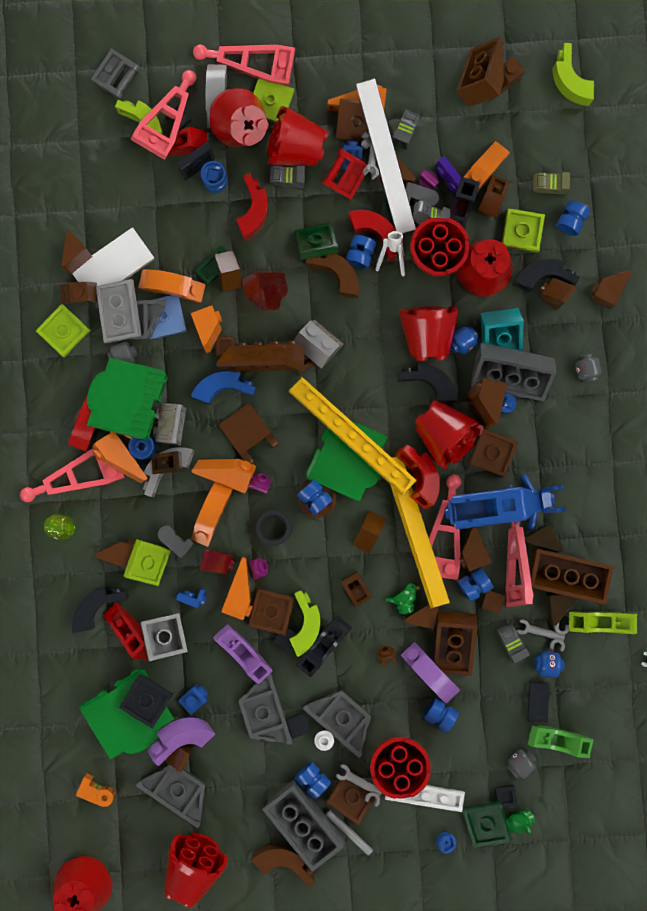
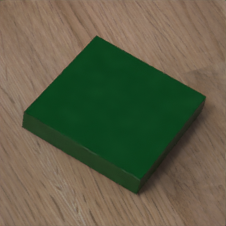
M331 223L294 230L301 260L339 252Z
M501 801L463 808L462 811L474 848L511 842L512 837Z

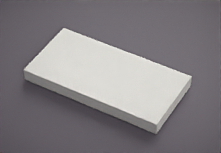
M132 227L93 254L92 258L77 269L73 275L78 282H97V286L128 279L155 260V258Z

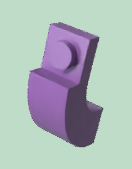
M228 624L213 637L256 683L262 682L273 671L254 647Z
M415 642L401 654L411 668L446 704L460 691Z
M179 719L169 723L157 732L159 739L147 752L153 762L159 766L177 748L186 744H195L202 748L215 733L210 725L202 719Z

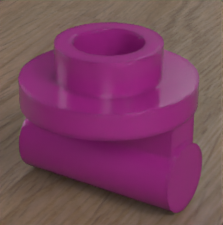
M424 170L420 174V186L434 190L439 183L438 177L435 173Z
M255 474L249 487L267 494L271 480L266 474Z
M262 558L248 562L254 580L267 575L268 565Z

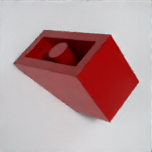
M187 127L178 131L168 155L191 154L208 141L207 132L193 127Z

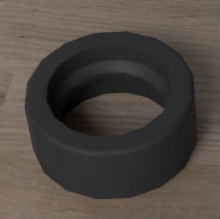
M278 510L263 512L257 518L255 524V533L258 539L263 544L269 546H278L284 543L292 531L289 517ZM276 516L285 525L283 535L277 539L267 538L262 531L263 522L269 517Z

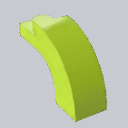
M564 43L561 50H558L557 61L552 69L555 84L559 91L570 101L579 105L590 106L594 100V81L584 80L574 72L572 68V43Z
M117 100L115 105L118 114L139 123L152 110L139 100L136 106L126 100L124 102ZM155 116L147 126L163 135L159 120Z
M302 590L294 594L303 611L304 623L297 635L289 638L297 657L304 654L313 645L320 629V614L317 604L309 607L308 604L311 603L307 592L303 593Z
M573 611L569 612V631L637 634V614Z

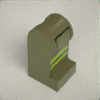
M562 172L561 174L536 173L533 175V191L536 193L566 195L570 189V172Z

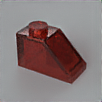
M256 272L242 278L245 297L262 311L279 309L282 298L288 292L285 273Z

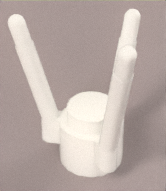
M397 231L390 232L388 239H383V247L375 270L379 271L386 249L389 247L390 251L398 252L401 275L405 276L403 234Z

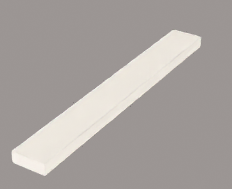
M372 79L358 83L356 87L395 230L402 234L416 230L376 81Z

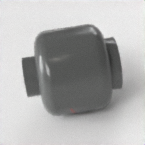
M126 341L111 346L110 352H108V357L135 363V357L138 356L135 346H130Z
M592 354L580 356L581 360L575 363L578 379L583 380V383L599 380L598 377L602 375L600 359L592 357Z
M519 749L508 759L509 765L507 767L517 779L519 777L526 779L536 770L537 767L534 762L537 759L530 751L525 752Z

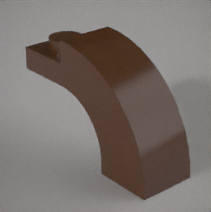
M332 253L327 254L326 258L318 256L306 259V267L325 270L336 276L340 284L339 296L358 299L359 283L353 267L343 257Z
M272 844L260 848L252 854L251 861L264 875L273 868L287 867L293 870L308 887L315 882V872H312L307 865H304L305 862L291 845Z

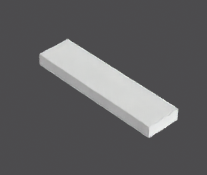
M426 785L418 795L412 798L393 799L385 795V800L462 812L465 792Z

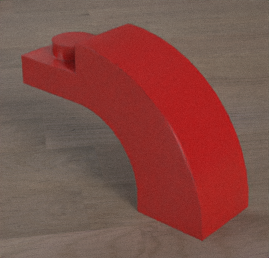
M251 173L244 175V181L252 198V204L244 216L236 219L244 241L249 240L260 231L268 214L265 188L260 189L257 179H253Z
M368 210L349 212L348 218L354 234L371 233L381 241L382 246L383 239H388V234L396 231L392 224L378 213ZM387 247L385 252L388 262L396 260L398 253L390 251L389 247Z
M87 397L68 445L83 451H87L96 429L87 426L92 412L88 408Z
M407 444L400 448L395 456L412 471L416 479L415 489L410 497L423 509L433 506L438 498L440 489L438 471L426 452L418 455L416 450Z

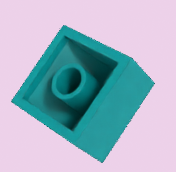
M519 308L481 313L483 343L523 351L524 320Z

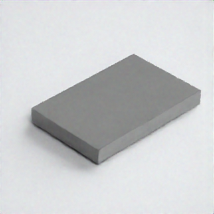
M128 279L96 286L104 343L142 337L134 281Z

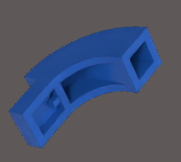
M224 371L214 373L203 379L195 387L191 397L211 405L213 398L223 390L233 389L254 397L257 389L253 387L254 383L243 380L240 382V373Z

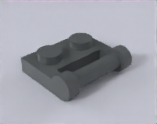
M111 48L92 76L91 81L120 100L123 96V91L135 73L138 74L141 68ZM124 67H128V71L118 86L114 88L112 85Z

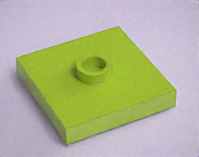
M258 78L254 94L261 100L264 106L267 121L273 123L278 121L276 115L281 106L289 108L295 92L294 88L271 83Z
M508 208L502 243L506 245V248L538 253L545 214Z
M63 304L36 330L64 358L91 331Z
M136 539L123 576L159 586L171 550Z

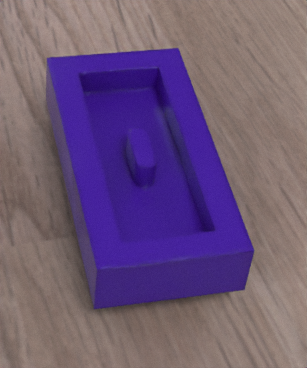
M443 156L435 166L436 172L441 178L446 180L449 189L456 193L461 176L446 157Z

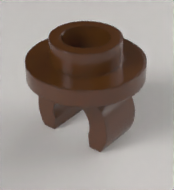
M382 646L377 651L376 656L381 661L383 667H386L385 661L392 659L393 664L396 663V652L393 647Z

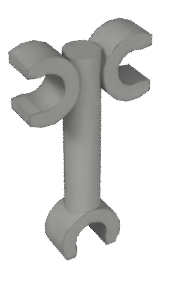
M366 131L362 135L364 140L361 142V145L365 148L370 147L368 165L363 169V174L366 175L368 172H371L372 179L374 180L379 175V170L376 167V156L370 134Z
M519 619L518 622L524 623L525 628L523 630L516 629V632L519 634L529 632L552 638L549 642V648L553 649L554 644L558 642L560 644L559 650L563 652L565 649L563 641L565 634L569 631V625L565 624L564 629L560 631L558 623L557 626H553L555 631L529 625L526 620Z
M340 765V768L345 770V775L336 774L335 777L339 780L347 779L369 791L370 793L366 794L364 801L368 802L370 797L373 796L375 798L373 806L377 807L380 804L381 792L374 782L371 784L351 773L348 766Z

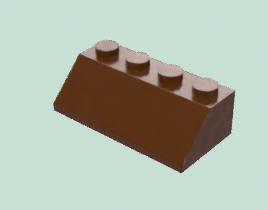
M286 341V344L269 342V345L253 342L251 346H248L247 343H237V346H229L218 360L217 367L236 372L304 370L305 347L297 345L296 341Z
M483 378L468 390L466 401H469L468 407L483 428L488 429L499 422L507 383Z
M533 549L529 565L532 588L606 605L614 566Z

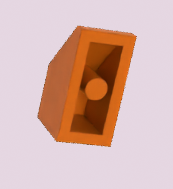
M212 305L191 313L206 353L211 352L222 330L219 323L222 322L219 311H214Z

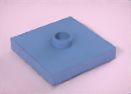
M171 295L153 299L167 300V304L150 340L187 332L179 297Z

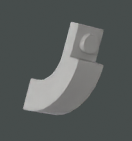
M208 64L207 128H210V106L213 100L226 90L227 65Z
M171 448L161 452H181L182 465L189 469L195 451L189 448ZM151 460L144 471V474L149 475L150 479L145 481L143 490H146L145 495L155 497L163 474L152 473Z

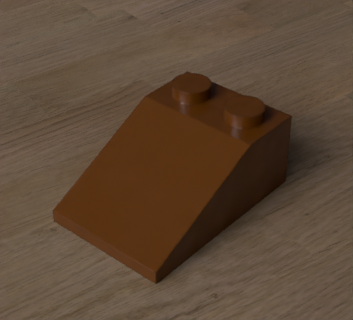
M501 37L470 49L456 91L469 107L500 95L504 82Z
M447 611L437 612L433 662L444 674L472 676L477 635L476 614Z

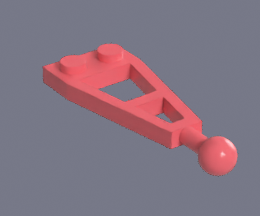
M198 44L193 48V55L198 60H203L206 57L217 59V64L227 65V68L256 79L260 78L271 83L289 87L295 48L282 45L219 46V51L208 50L202 44ZM275 53L271 75L247 67L250 54ZM225 54H243L241 64L225 59Z
M187 70L182 74L180 87L175 86L144 117L131 137L132 141L164 160L177 136L189 95L186 90L189 86L194 85L197 79L193 71ZM174 96L181 99L178 111L167 105ZM159 112L175 120L169 138L147 126Z
M91 449L42 480L44 485L33 489L30 487L23 488L20 492V498L28 503L32 502L35 496L44 492L52 495L107 485L125 478V475L106 465L101 459H97L104 479L78 484L73 468L94 456L92 452L94 449ZM67 473L71 485L53 488L51 482Z
M453 474L446 480L449 488L447 500H442L429 535V541L432 547L438 530L453 532L454 560L435 557L442 578L458 580L461 563L459 560L461 558L460 529H456V524L453 526L440 524L445 508L448 506V501H452V496L456 495V489L461 486V478Z
M519 521L518 524L512 522V528L508 529L505 586L506 607L533 604L534 594L523 527L519 526ZM518 559L522 585L515 586L516 560Z

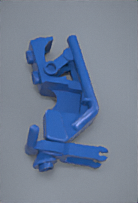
M522 474L520 479L525 488H513L510 485L506 489L452 496V501H448V507L445 508L446 519H450L451 525L456 524V529L509 522L518 524V521H524L529 518L527 528L533 531L536 526L538 512L541 510L544 513L567 511L566 507H552V505H555L554 493L550 494V491L563 489V485L540 488V492L535 491L528 476Z

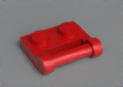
M340 148L335 163L327 177H324L322 183L352 199L365 176L363 169L368 164ZM346 158L350 163L340 181L336 184L333 180Z

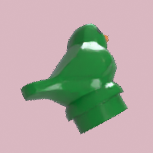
M410 583L394 598H385V602L396 604L399 615L412 613L415 607L413 603L417 597L416 592L420 587Z
M528 809L519 811L518 814H512L506 821L510 832L530 834V827L535 823V818Z

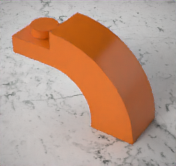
M146 269L142 270L138 288L155 294H169L201 303L206 284L191 280L192 278L183 275Z
M217 482L213 484L195 523L191 540L207 547L210 545L220 517L232 494V488Z

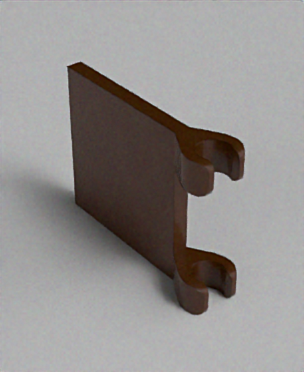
M250 403L219 424L243 460L251 464L254 463V460L247 451L264 438L267 439L273 448L279 445L276 438Z

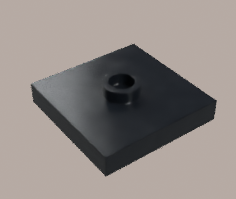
M207 141L177 163L180 175L184 181L198 173L205 163L215 160L212 146Z
M140 673L119 709L153 729L174 693Z

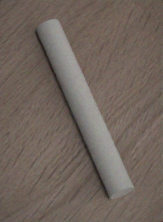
M331 809L326 812V817L367 855L372 853L373 849Z

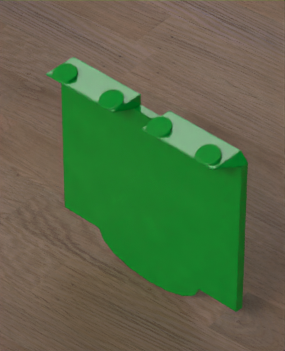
M109 357L105 371L96 375L88 391L87 404L92 412L87 426L141 440H148L157 414L151 409L154 400L160 404L168 379L164 370Z
M353 422L383 449L388 436ZM327 427L321 436L322 441L325 442L321 451L319 449L315 450L311 465L306 469V477L310 481L316 479L320 485L360 502L365 488L373 487L381 475Z
M135 669L131 672V675L114 683V686L117 687L110 693L102 690L96 697L88 702L84 701L79 707L110 760L122 752L134 754L147 749L159 738L157 732L161 727L174 720L173 715L166 706L152 729L119 709L138 675L142 673L149 678L144 669Z

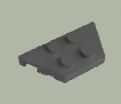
M167 300L136 301L142 337L127 340L151 339L167 304ZM95 302L96 308L99 309L98 302Z
M270 673L259 684L255 683L238 700L250 739H263L269 742H282L291 745L293 744L272 674Z
M343 690L303 706V709L358 758L361 757L371 715Z
M168 764L137 783L136 787L199 828L205 782L185 769L181 773Z

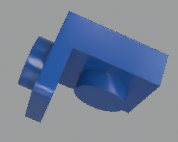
M348 140L347 143H343L345 151L362 160L363 146L359 144V141ZM346 158L342 164V169H346L350 163Z
M201 588L198 598L195 597V593L184 590V593H178L176 600L199 608L200 604H205L208 595L205 594L206 589Z
M195 684L178 701L192 715L208 701V692L203 686Z

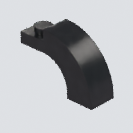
M461 177L451 206L450 218L458 222L465 229L480 182Z
M543 259L528 265L518 275L512 285L530 293L536 282L542 279L554 278L575 286L580 277L570 269L564 270L563 267L566 263L564 261Z
M417 363L416 371H413V368H404L402 372L397 374L398 382L421 381L427 383L434 390L436 401L439 403L456 402L458 400L455 386L450 378L442 370L432 365Z
M107 586L89 593L82 599L74 612L72 633L94 629L97 610L105 603L128 599V590L122 591V588L110 590L111 594H109Z
M336 616L318 635L313 645L303 654L296 666L309 677H312L334 648L350 632L352 627L339 616Z

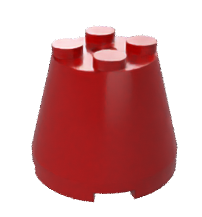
M226 89L213 100L210 106V128L215 137L228 146H252L264 137L268 129L265 109L261 100L247 89Z
M281 106L276 115L278 121L275 122L271 130L268 142L267 156H270V159L267 160V163L281 166L317 165L318 160H322L324 155L322 145L327 139L328 131L291 108Z
M451 218L427 219L413 233L410 243L413 261L418 268L429 275H450L459 270L468 257V235L465 229Z
M492 239L477 240L469 244L468 257L462 267L455 273L458 282L470 294L477 297H490L498 294L507 286L512 276L513 264L504 243Z
M440 306L411 307L410 311L400 309V320L410 355L414 356L416 361H425L427 357H435V360L447 359L458 317V307L448 306V310Z
M434 401L429 406V410L425 414L418 416L415 421L417 433L436 463L442 469H447L450 463L455 465L475 445V437L477 435L480 436L483 432V426L477 420L438 401Z
M393 737L382 742L376 748L371 758L370 771L372 780L381 793L393 799H404L418 795L426 787L431 775V765L427 752L418 742L407 737Z
M195 832L184 836L178 834L173 838L168 852L164 885L165 896L168 899L175 900L188 908H192L223 874L228 858L218 848L219 844L215 840Z
M78 856L64 863L56 873L53 881V910L101 911L109 901L113 888L112 879L105 865L100 860L90 856Z

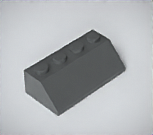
M481 343L475 358L470 385L473 387L477 382L486 378L507 383L506 394L544 401L557 373L555 358Z
M295 780L282 788L262 809L312 872L343 848L345 839L313 799L305 792V789Z

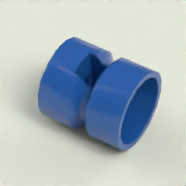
M217 161L205 163L201 169V178L205 188L212 193L223 191L227 186V175L223 165Z
M570 200L556 226L565 234L578 236L583 227L582 222L587 220L591 211L586 205Z
M354 235L350 245L352 250H348L345 260L354 267L368 269L371 262L370 254L374 253L376 241L366 236Z
M150 436L148 440L132 437L129 441V451L135 458L149 460L151 455H155L157 452V443Z
M316 479L297 494L303 503L308 504L307 508L314 516L333 501L327 492H322V486Z
M481 567L472 571L470 577L464 576L457 581L462 592L470 602L479 598L481 592L485 594L493 589L491 581Z
M434 697L427 706L422 719L431 725L436 723V727L439 730L448 733L455 724L459 712L452 707L445 708V703Z
M311 761L298 772L294 780L301 787H306L305 792L314 800L328 788L331 781L323 773L319 774L320 769Z

